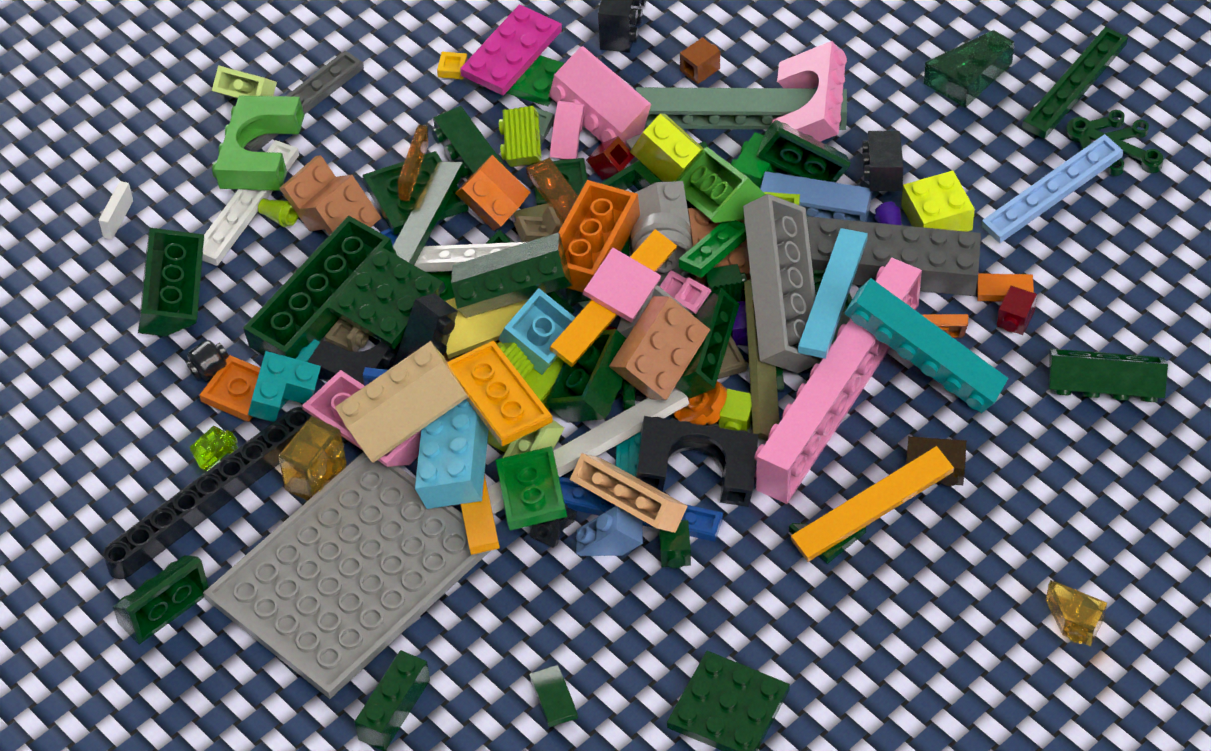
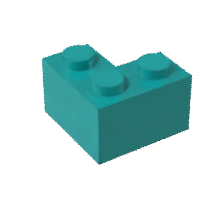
M265 351L248 415L274 422L277 419L282 398L304 404L313 396L321 366Z

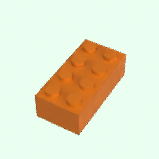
M589 180L586 181L559 230L573 285L567 288L584 292V289L612 247L621 252L640 216L637 193Z

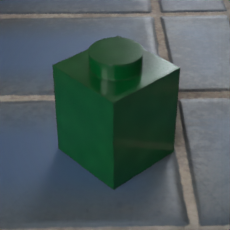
M681 520L676 533L659 529L661 567L681 568L683 566H691L688 520Z

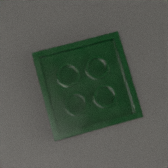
M436 151L362 175L365 187L394 235L401 232L438 162H443ZM458 186L454 189L438 221L468 211V205L455 194L459 190Z
M379 246L330 303L328 308L332 314L395 349L403 338L415 299L433 293L439 296L446 287L443 281Z
M706 651L667 721V728L722 751H758L790 690V684Z

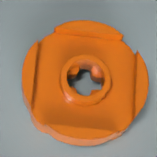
M717 381L715 389L696 397L688 398L689 404L676 411L674 416L680 422L688 421L699 425H705L706 423L712 425L720 419V410L723 408L727 398V389Z

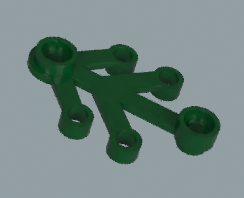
M1112 110L1108 117L1092 121L1084 117H1076L1068 122L1067 134L1071 140L1080 143L1082 150L1091 144L1090 139L1095 141L1105 134L1123 150L1124 154L1140 160L1141 167L1145 172L1157 173L1162 169L1163 155L1157 149L1145 151L1122 141L1134 137L1143 138L1147 136L1149 124L1145 120H1136L1132 127L1108 133L1098 130L1107 127H1121L1124 124L1125 118L1121 110ZM1118 117V118H1120V119H1119V120H1114V119H1112V118ZM1120 158L1108 167L1109 174L1113 176L1121 175L1124 171V161ZM1118 165L1119 168H1113L1112 166Z

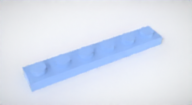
M1104 134L983 219L982 227L999 243L1003 242L1122 158L1123 150Z

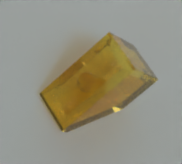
M1050 580L1046 602L1062 635L1068 637L1073 642L1091 646L1104 621L1107 602Z

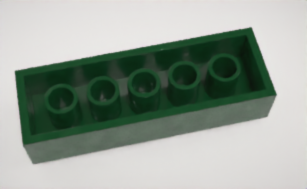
M348 215L243 327L249 347L262 355L265 354V351L296 359L299 352L314 339L320 341L339 319V317L330 312L328 308L330 303L379 246L388 251L392 249L391 238Z

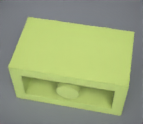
M218 65L212 91L238 98L239 95L273 96L277 82Z

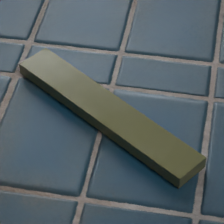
M750 279L744 282L753 433L758 434V438L768 441L771 428L774 424H779L776 366L760 361L752 283Z

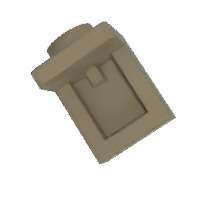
M547 207L542 217L517 216L514 222L522 242H529L558 233L561 226L553 207Z
M341 318L337 320L325 336V341L354 352H358L360 348H363L369 339L367 333Z

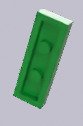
M737 220L720 223L678 259L679 268L702 278L747 239L745 224Z

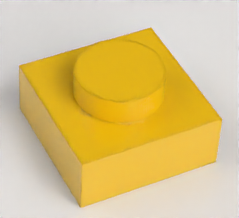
M441 52L437 68L438 77L463 79L460 68L468 60L467 54Z

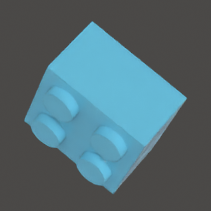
M538 288L504 327L498 340L502 343H516L521 348V351L524 352V355L534 364V369L543 375L558 357L549 350L550 346L575 317Z

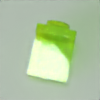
M212 426L189 448L199 467L207 471L225 454H231L238 449L236 445L238 440L229 430L224 431L216 426Z

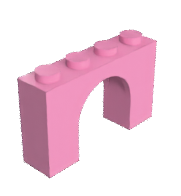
M833 41L779 62L777 82L783 88H818L806 105L794 112L776 118V120L786 123L790 127L810 135L818 141L838 135L841 122L840 114L847 58L844 51L839 49Z

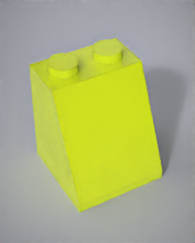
M660 113L643 131L630 153L663 182H674L704 148L666 114Z

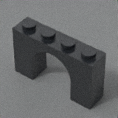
M322 340L307 362L321 366L318 378L328 382L342 370L364 385L363 372L365 367L383 370L391 369L401 342L395 349L380 342L371 349L354 352Z
M644 416L640 432L635 477L663 492L669 459L682 451H700L712 457L720 466L722 472L720 503L749 507L754 487L756 466L754 457L757 451L758 434L749 433L744 430L724 429L718 426L692 424L688 421L680 422L661 417Z

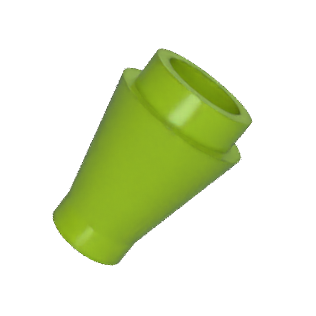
M263 198L258 204V212L267 216L282 227L292 226L298 219V214L288 201Z

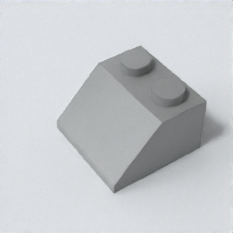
M683 181L656 182L635 192L638 194L640 216L637 222L650 214L666 212L682 217L690 226Z

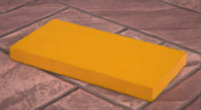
M494 340L447 362L469 396L466 400L502 447L553 422L551 413Z

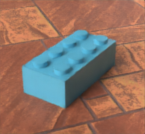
M466 399L421 430L415 490L426 509L482 501L489 429Z

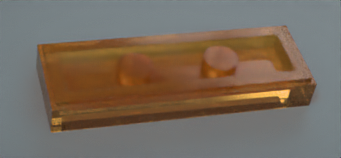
M418 125L398 179L400 200L409 201L428 147V126Z
M549 157L526 167V173L549 206L554 208L557 217L563 224L578 196Z

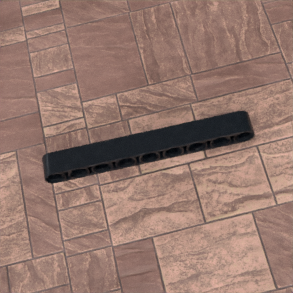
M302 407L289 410L108 544L103 554L111 577L125 579L131 576L307 444L314 436L311 415L304 411Z

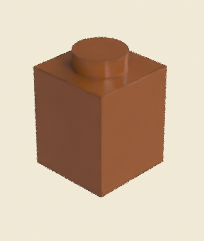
M703 37L680 52V71L696 84L701 83L720 69V50L716 45L709 43Z

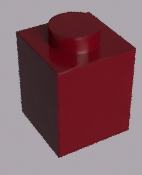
M617 136L601 143L586 161L599 177L604 180L622 171L635 156L630 153L629 148Z
M1011 285L999 308L997 327L1008 332L1024 335L1035 312L1037 294Z

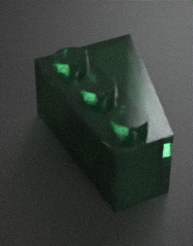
M995 30L983 34L926 61L924 84L966 108L1012 64L1015 42Z

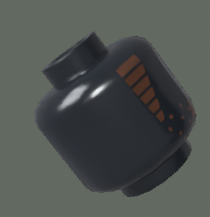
M205 340L188 352V361L185 363L197 380L202 378V380L209 382L217 371L227 365L225 359L229 355L220 342L215 345L212 341Z

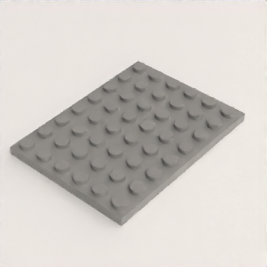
M363 452L204 591L203 594L209 603L331 699L490 551L471 555L461 512L453 506L426 509L415 490L416 479L399 466L387 467L378 460L372 463L365 452Z

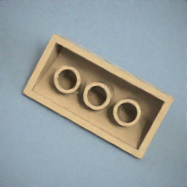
M430 341L335 408L347 429L370 461L374 463L469 396L444 356Z

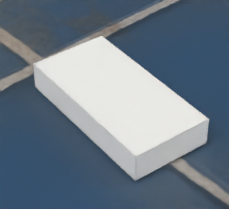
M120 181L99 218L104 238L111 240L114 238L133 202L130 185L127 182Z

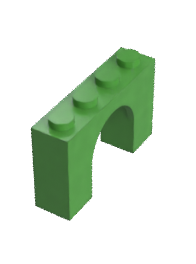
M239 95L236 106H233L231 110L230 123L225 127L224 141L219 145L217 162H214L212 167L213 177L217 178L220 189L281 191L279 188L284 184L287 174L283 154L279 152H252L245 150L244 147L252 139L264 134H299L304 119L300 97Z

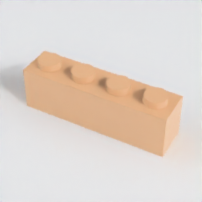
M581 453L570 478L571 481L657 529L676 533L687 509V505L604 459Z

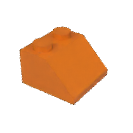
M491 155L455 194L495 231L512 216L531 192Z

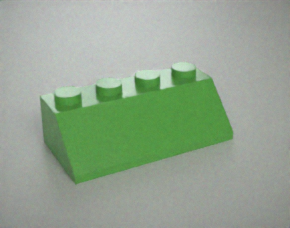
M707 146L676 180L683 181L686 200L714 223L745 219L743 206L766 195L747 176Z

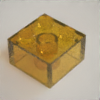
M313 416L308 419L278 456L285 490L306 501L312 498L318 491L321 492L325 485L346 467L340 429Z

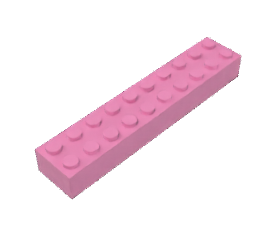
M891 258L885 267L882 266L879 269L876 282L914 310L917 309L922 270ZM851 318L847 324L841 325L837 333V339L831 344L826 359L823 358L820 364L816 363L813 366L810 379L806 384L802 383L800 385L793 404L789 403L786 406L782 420L779 424L773 425L768 441L765 445L761 444L755 453L754 460L757 461L754 476L756 477V490L785 504L789 502L891 348L885 343L878 341L873 334L862 326L856 325Z

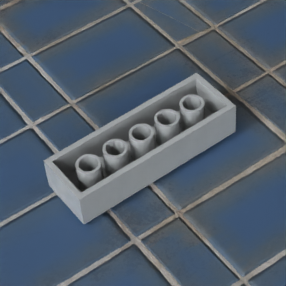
M766 194L743 206L758 352L761 362L799 373L813 367L816 363L820 364L823 359L798 353V345L816 298L806 208Z

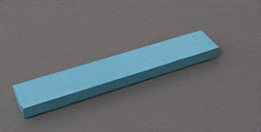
M840 229L798 345V353L826 359L866 246L868 233Z

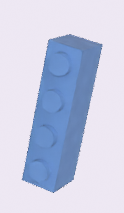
M766 171L761 185L763 192L800 194V206L806 208V216L867 222L871 207L872 191H870V188Z

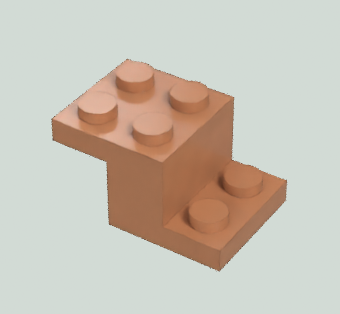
M321 155L315 156L279 188L309 231L325 229L330 235L348 215L369 227H372L382 218L353 175L336 177Z

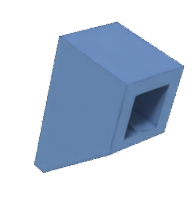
M618 506L613 507L577 529L576 554L579 556H622L643 544V520Z

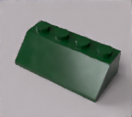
M150 227L146 248L138 333L166 337L197 323L204 234Z
M559 232L453 265L451 279L457 309L466 318L530 299L538 288L547 294L573 286Z
M1050 348L1048 387L1053 389L1054 394L1071 395V391L1083 392L1085 397L1099 398L1100 393L1112 394L1111 398L1118 400H1129L1130 395L1141 396V401L1158 402V398H1165L1168 363L1164 357Z

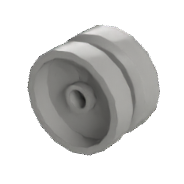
M666 212L653 213L641 218L631 231L633 253L656 229L677 245L673 254L657 270L656 273L661 275L658 283L663 282L670 270L681 276L686 275L688 272L679 268L678 260L693 247L690 226L686 220L676 214Z

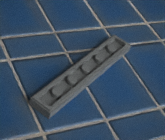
M345 50L287 94L286 97H300L305 115L364 69L363 62ZM279 134L258 136L248 142L244 149L257 152Z

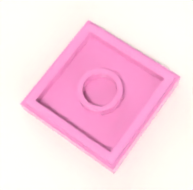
M612 247L584 289L583 295L632 323L660 281L661 275Z

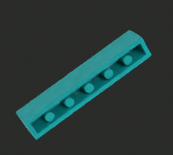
M872 278L858 289L844 312L856 325L862 326L873 334L878 341L891 347L900 357L913 363L925 375L935 379L947 391L957 395L969 407L979 411L981 414L996 402L1008 380V377Z

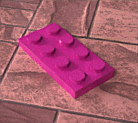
M519 4L460 68L461 76L504 96L560 34L562 24Z

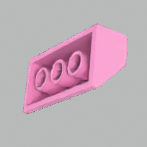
M584 46L579 47L556 72L549 97L556 103L564 101L585 104L583 126L602 143L619 136L626 145V140L642 134L651 107L650 102Z
M340 370L302 405V409L362 449L345 426L335 407L365 386ZM421 430L378 459V461L387 467L410 465L419 455Z

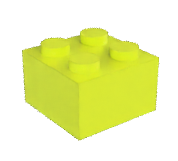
M954 171L903 184L901 206L913 227L965 232L973 230L975 209Z

